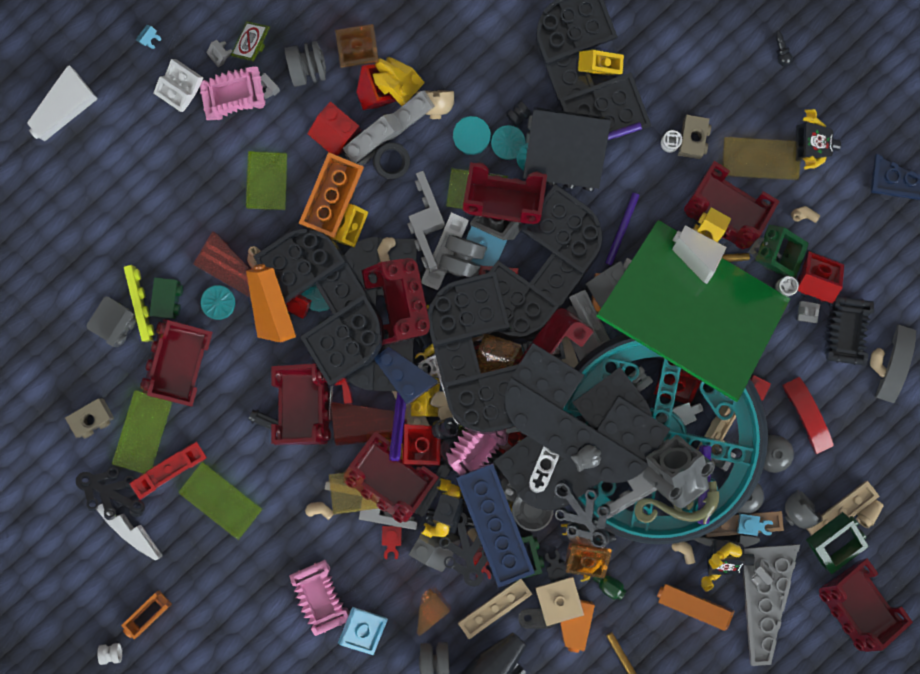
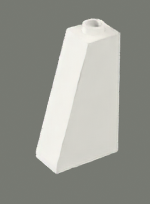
M70 65L66 67L27 122L31 127L30 133L36 139L40 138L46 141L98 99Z

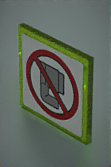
M247 21L231 56L254 62L258 51L262 52L265 47L263 41L270 27Z

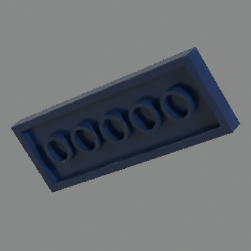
M493 463L457 476V482L498 588L534 574V569Z

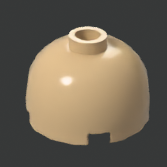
M425 91L435 106L426 113V115H430V119H441V115L451 111L454 105L453 91Z

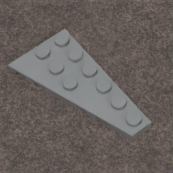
M799 544L744 548V554H754L755 557L754 566L744 565L742 568L751 666L771 665L777 642L776 638L781 626L782 613L785 609L791 577L796 564L795 560L800 548ZM760 560L775 574L774 581L769 585L762 581L756 586L751 580L753 578L752 575L755 573V564Z

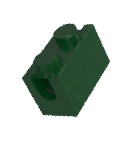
M154 277L149 316L168 319L177 318L181 310V305L178 304L179 296H182L183 285H181L180 281Z

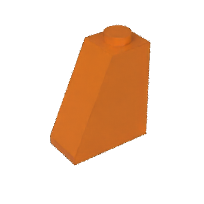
M580 600L584 615L560 622L565 647H568V650L571 652L579 653L580 650L585 651L595 607L593 602Z

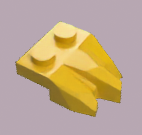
M387 57L386 61L381 58L376 60L375 66L380 73L372 74L375 84L384 95L390 92L401 106L406 104L425 83L412 67L396 59Z

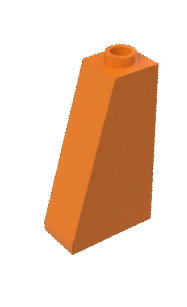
M265 264L254 265V269L247 270L246 273L257 337L280 343L295 338V331L274 269L265 267Z
M665 584L664 587L661 586L657 595L660 598L658 603L724 631L728 629L735 612L669 584Z

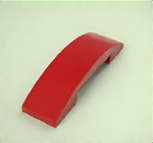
M801 377L783 384L782 386L790 402L793 403L806 429L808 439L815 454L833 447L834 445L825 421Z
M196 441L150 468L129 484L138 498L142 499L162 484L186 469L192 468L207 457Z

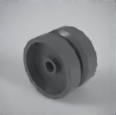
M448 642L437 643L436 655H433L431 643H420V674H450Z

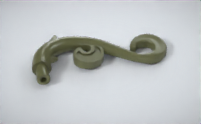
M716 481L708 482L709 492H707V498L703 500V503L706 504L698 511L685 512L683 508H678L675 505L672 508L658 500L644 498L635 505V516L643 523L652 522L657 517L658 511L654 509L650 515L645 514L643 511L645 505L652 504L676 519L690 522L703 519V524H706L719 503ZM694 501L687 505L688 510L693 508Z

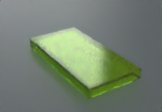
M137 390L134 391L113 458V465L144 473L152 468L172 405L171 401L147 396Z
M204 462L199 465L178 492L238 540L263 510Z

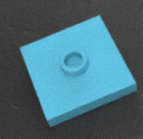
M471 226L466 238L487 247L484 259L472 258L474 263L481 266H494L499 260L507 240L497 238Z
M352 607L338 644L374 655L388 619L384 616Z

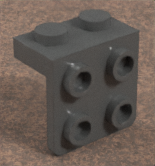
M106 296L89 320L87 329L105 339L106 343L112 347H119L125 342L128 331L135 326L137 320L133 311Z

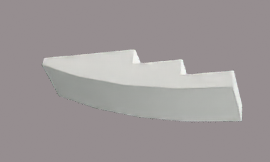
M103 504L98 506L97 511L104 518ZM108 511L106 514L111 516L113 512ZM125 514L115 516L113 520H106L104 518L109 526L138 551L154 560H158L163 556L142 525L134 528Z

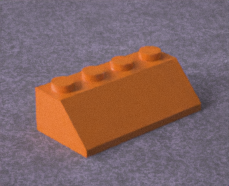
M328 152L299 224L309 230L318 231L326 236L335 238L364 166Z

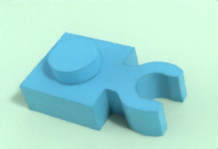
M739 513L737 533L758 536V531H761L765 535H771L772 532L765 530V525H773V522L770 520L760 522L759 516Z

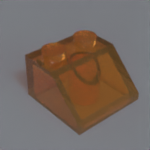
M373 24L335 30L341 68L379 62L377 39Z
M485 334L476 356L480 373L518 365L520 358L523 356L521 344Z
M570 542L566 555V573L605 578L612 549Z
M437 588L434 590L428 589L421 595L417 629L419 636L450 612L451 605Z

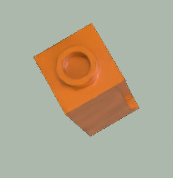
M157 591L121 625L124 628L123 632L129 638L136 639L172 603L160 591ZM156 601L162 608L140 628L134 621Z

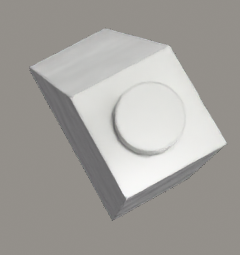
M685 225L682 232L677 231L673 239L676 243L672 250L707 284L715 273L727 247Z

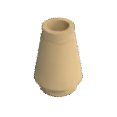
M874 500L857 514V522L865 528L873 526L884 507L883 504L878 500Z

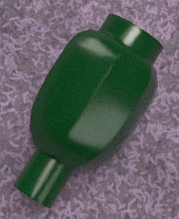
M596 573L592 579L599 584V589L613 600L617 598L621 600L627 591L624 589L623 583L611 576L602 577Z

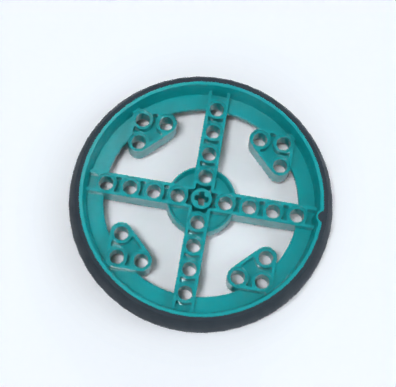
M625 334L601 344L575 366V369L583 373L584 377L563 410L574 417L582 416L572 402L611 374L606 370L608 362H614L617 369L621 367L624 372L627 366H633L636 369V374L628 376L632 382L639 375V367L631 361L662 356ZM664 358L655 407L650 408L652 417L655 419L656 415L660 412L667 415V420L663 424L669 427L670 431L663 441L670 440L675 435H679L690 445L694 440H699L702 442V445H710L711 447L714 444H719L722 446V451L718 454L711 452V458L733 462V468L719 490L717 487L719 503L710 516L709 524H699L697 521H682L671 515L657 516L652 522L643 523L637 519L634 511L624 509L606 520L605 530L616 536L640 543L674 544L686 542L712 532L726 523L742 508L753 493L761 477L768 446L765 410L751 379H749L738 402L716 389L712 392H705L703 390L705 383L703 381L700 382L701 393L720 419L728 420L735 412L738 423L739 443L687 433L682 419L672 412L681 368L669 364L668 360ZM666 374L675 376L673 384H666L664 382ZM663 393H668L671 396L669 403H662L660 401V396ZM727 405L730 408V412L728 415H721L719 408ZM734 448H738L742 451V454L738 458H733L731 451ZM604 481L593 487L598 490L599 496L595 500L592 520L598 521L597 509L600 505L611 501L607 496L615 492L616 483H612L613 488L611 490H605L602 487ZM656 491L651 493V499L655 498ZM589 492L591 497H595L593 492ZM583 494L577 500L585 509L587 499L585 494ZM698 497L694 500V506L691 510L684 507L683 511H698ZM647 504L644 506L643 509L647 511L648 515L652 513L653 505Z

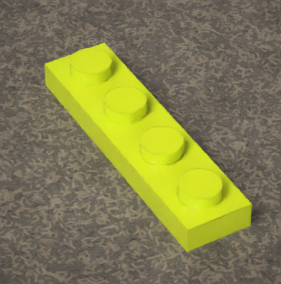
M125 266L124 271L141 340L143 342L153 341L155 332L153 325L149 324L148 320L150 311L144 303L146 295L144 288L140 287V271L135 266Z

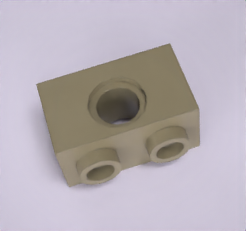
M685 116L681 132L682 143L679 146L678 156L701 159L703 154H707L708 143H705L706 136H709L711 132L709 118ZM691 134H697L700 140L698 142L693 141Z
M98 398L65 417L76 438L83 437V439H86L94 434L93 431L95 429H103L109 426L114 416L105 400ZM90 414L93 415L95 419L92 425H90L87 422V418Z

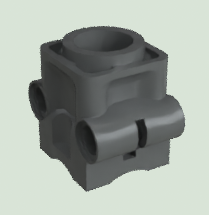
M675 435L664 447L653 451L646 457L648 467L643 473V478L678 508L686 507L709 489L707 477L713 472L714 463L679 435Z

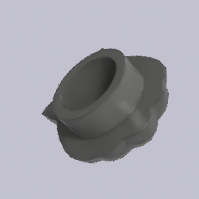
M586 445L576 455L571 456L578 472L598 466L601 461V451L595 446Z

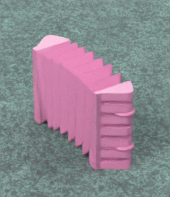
M249 67L246 70L240 69V71L234 70V72L228 70L227 74L221 73V76L215 75V79L210 78L209 81L203 80L201 82L200 94L202 95L206 120H221L223 115L228 116V113L232 114V111L237 112V109L264 108L266 101L264 100L263 86L261 85L258 67Z
M462 430L464 437L458 436L459 442H454L456 448H450L452 453L446 454L448 463L459 475L485 466L484 462L489 463L487 457L493 458L491 453H496L495 449L499 450L498 445H506L509 435L505 430L494 434H478L469 430Z
M326 560L314 563L312 566L289 575L292 586L297 587L294 592L299 593L296 598L301 599L298 605L303 606L301 612L306 613L304 618H310L308 624H313L311 630L315 636L326 633V631L337 626H342V624L346 623L349 616L348 608L342 607L343 602H339L340 598L336 597L338 593L333 592L335 587L331 586L333 581H330L332 576H328L330 566Z

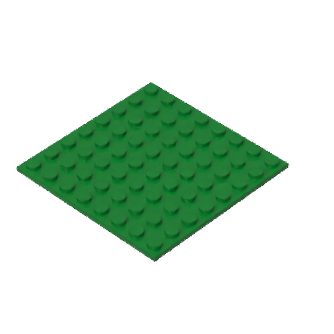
M658 220L596 317L738 402L790 298L721 258L707 284L704 283L672 250L676 243L673 239L677 231Z

